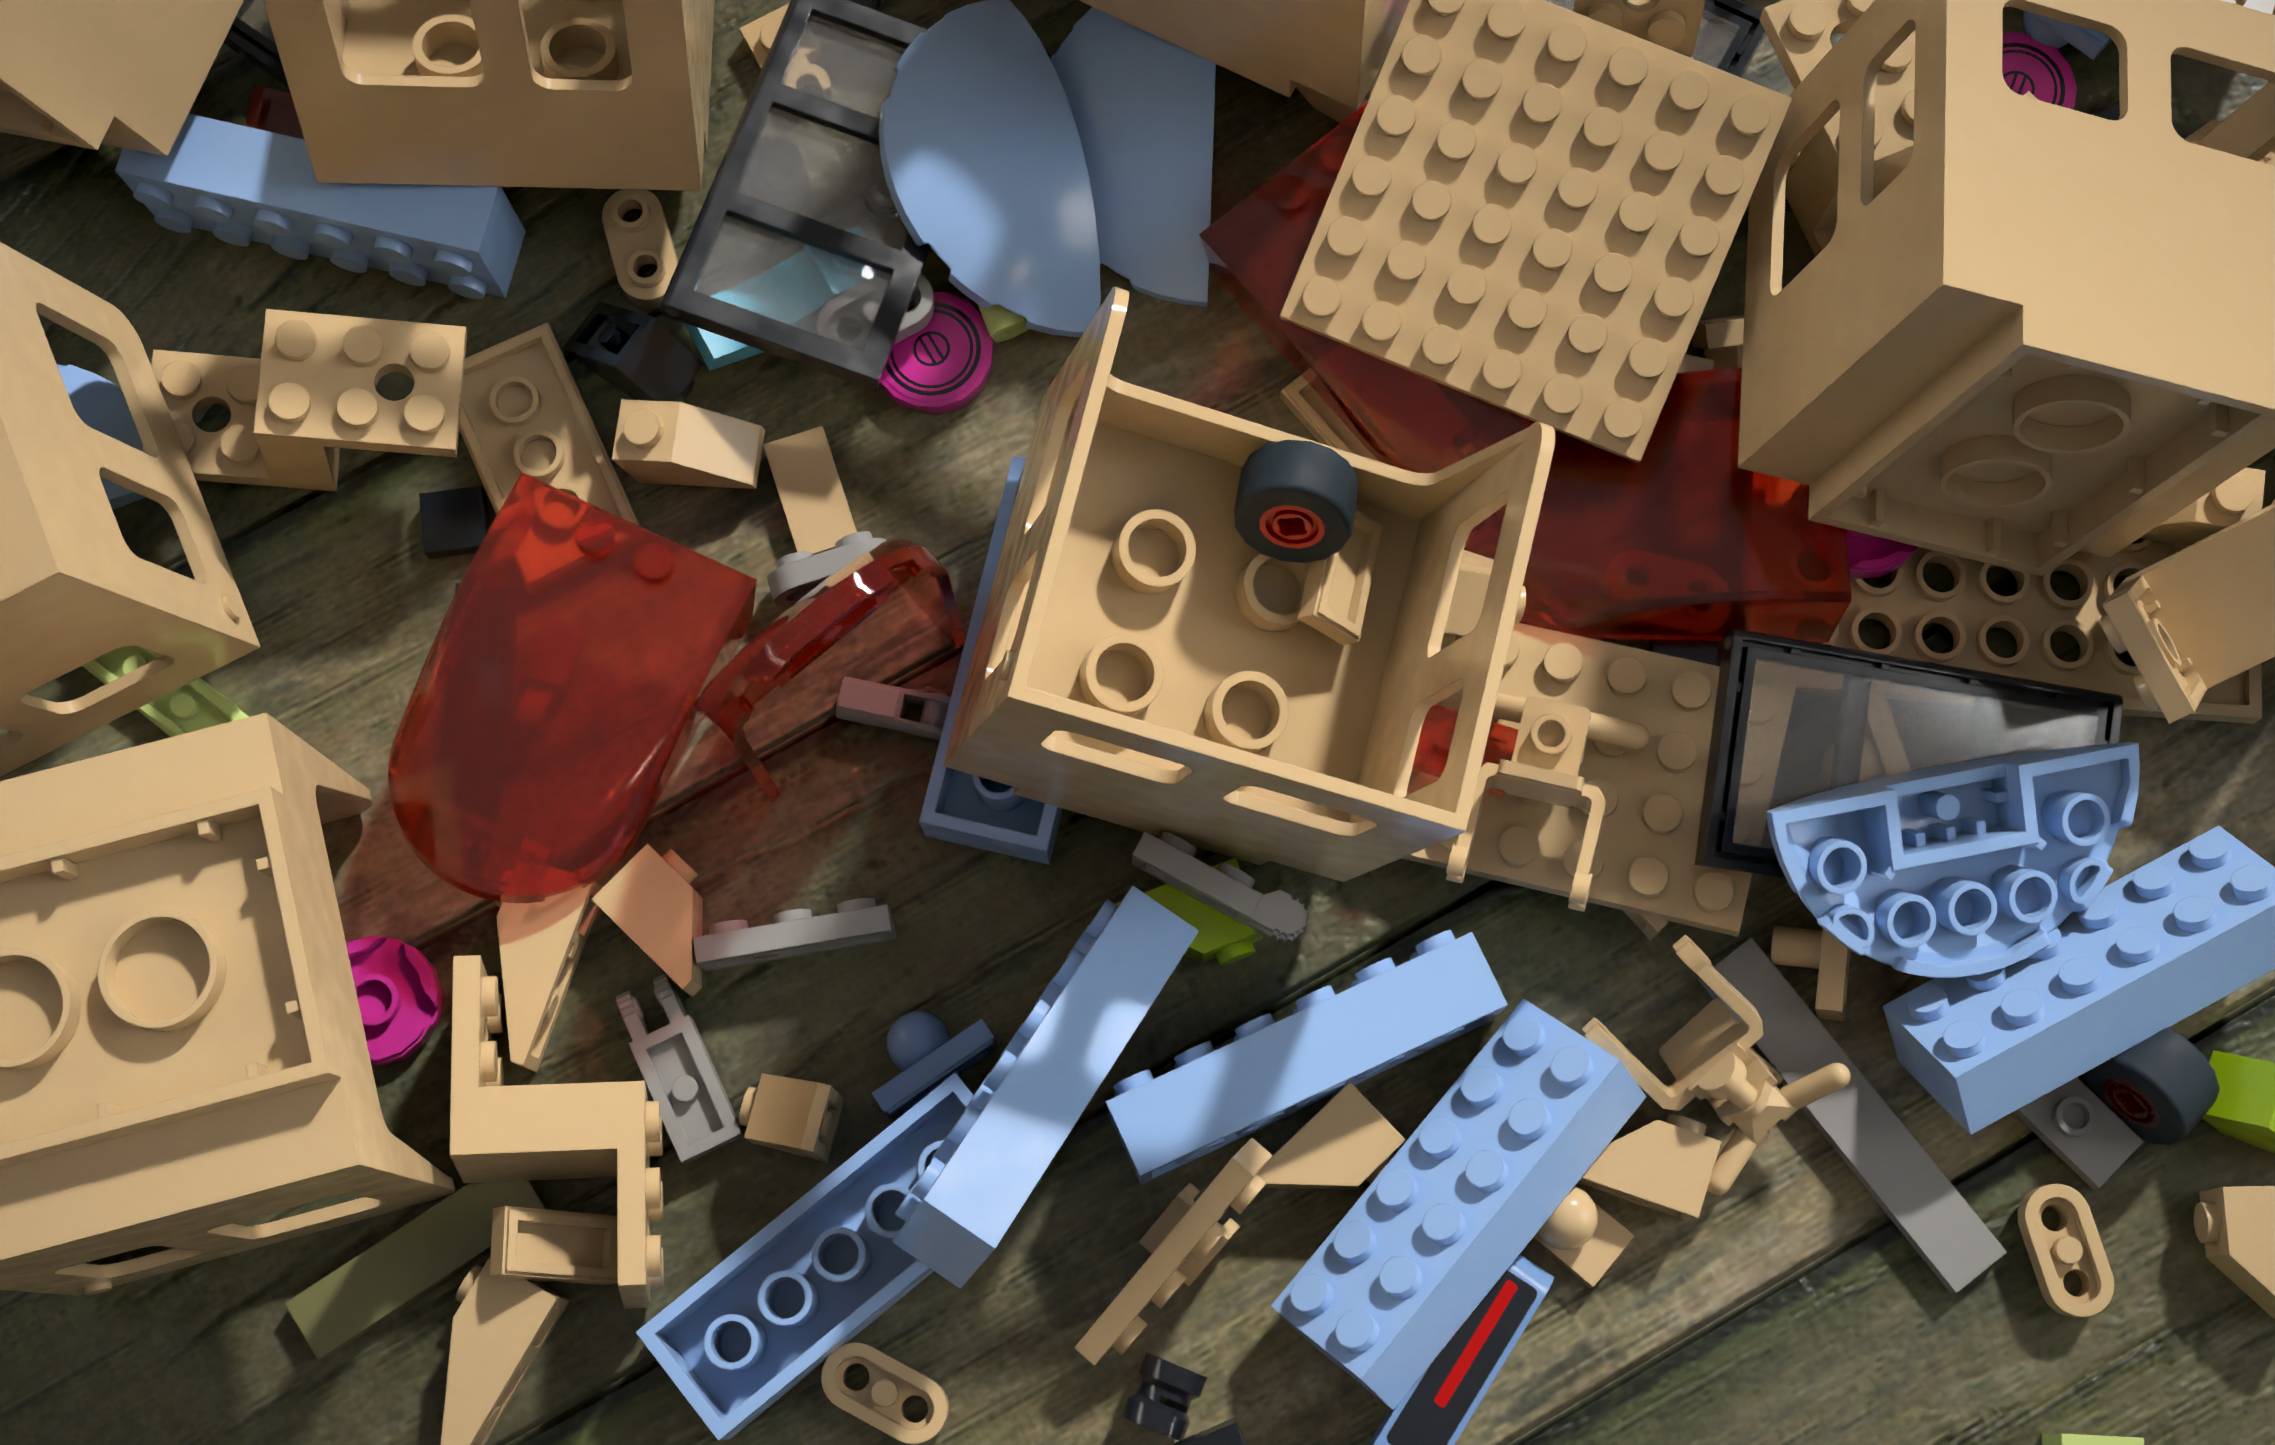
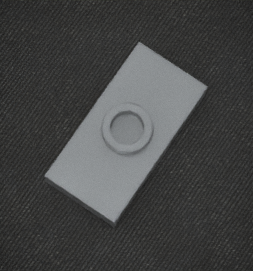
M2077 1077L2013 1112L2092 1189L2100 1188L2144 1142Z

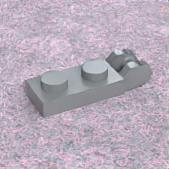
M1162 831L1159 838L1144 832L1132 854V866L1269 938L1275 937L1276 942L1280 940L1283 944L1285 941L1292 943L1293 939L1299 934H1303L1304 930L1302 928L1307 926L1306 914L1308 910H1305L1304 903H1299V899L1293 900L1292 895L1281 889L1263 895L1252 889L1255 880L1244 871L1224 862H1220L1218 868L1215 869L1194 858L1197 849L1182 838Z
M665 973L654 978L653 984L655 986L654 993L661 1007L664 1008L670 1024L649 1033L642 1007L630 991L616 996V1002L633 1040L629 1043V1046L653 1100L660 1101V1116H662V1121L681 1163L687 1164L743 1137L744 1133L694 1020L689 1015H686L675 987Z

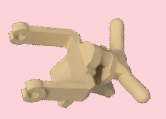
M1498 692L1492 718L1520 723L1512 760L1500 759L1499 764L1487 762L1481 767L1466 832L1459 834L1457 843H1453L1446 870V880L1463 884L1485 793L1488 789L1507 791L1506 794L1568 808L1574 806L1588 810L1589 817L1571 888L1568 908L1585 912L1593 874L1590 872L1606 806V800L1600 788L1584 784V777L1578 776L1580 764H1582L1586 738L1631 749H1641L1649 742V731L1642 724L1593 713L1585 707L1535 696L1524 698Z
M1684 935L1673 945L1676 954L1743 1019L1740 1023L1729 1008L1717 998L1704 1007L1659 1049L1660 1056L1676 1079L1671 1085L1663 1084L1595 1017L1582 1030L1586 1033L1585 1037L1621 1060L1636 1083L1663 1109L1680 1111L1694 1097H1698L1701 1101L1705 1098L1726 1125L1730 1126L1734 1122L1738 1126L1716 1159L1707 1189L1713 1195H1723L1730 1189L1756 1147L1770 1135L1769 1129L1781 1119L1786 1121L1797 1110L1843 1089L1850 1082L1851 1075L1849 1069L1844 1064L1831 1063L1778 1089L1777 1086L1782 1082V1077L1773 1066L1751 1048L1752 1045L1764 1036L1762 1019L1756 1008L1711 965L1712 963L1705 953L1687 935Z

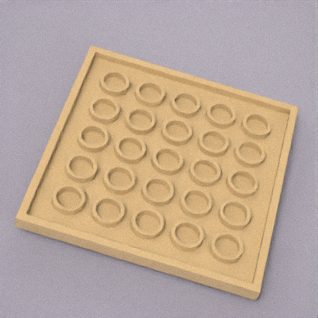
M1410 0L1286 299L1280 319L1531 421L1550 425L1554 430L1639 463L1792 98L1545 0Z

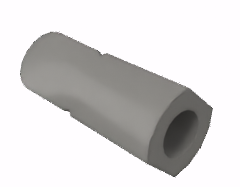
M845 676L842 680L836 704V718L940 741L951 697L934 692L900 688ZM907 702L923 705L920 722L904 719Z

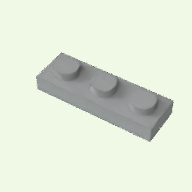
M858 898L837 904L838 913L812 917L811 909L788 910L774 914V924L748 928L747 920L718 922L709 926L710 935L693 937L696 963L703 970L709 972L897 940L894 918L887 904L876 906L875 898Z

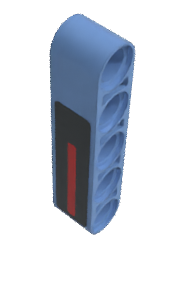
M1519 1254L1394 1410L1390 1408L1368 1445H1455L1553 1283L1554 1276Z

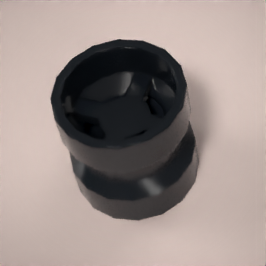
M1146 1352L1139 1370L1142 1383L1138 1393L1128 1397L1121 1416L1176 1440H1183L1190 1424L1186 1414L1192 1400L1201 1396L1207 1377ZM1161 1396L1167 1398L1165 1404L1159 1402Z

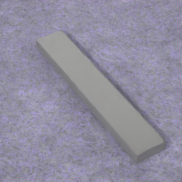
M1752 937L1714 966L1759 1013L1762 1019L1764 1036L1751 1047L1777 1070L1782 1077L1781 1084L1783 1086L1831 1063H1841L1849 1069L1851 1078L1846 1087L1801 1109L1950 1294L1960 1291L2007 1253ZM1701 978L1697 979L1713 999L1721 1000L1729 1008L1739 1023L1743 1020Z

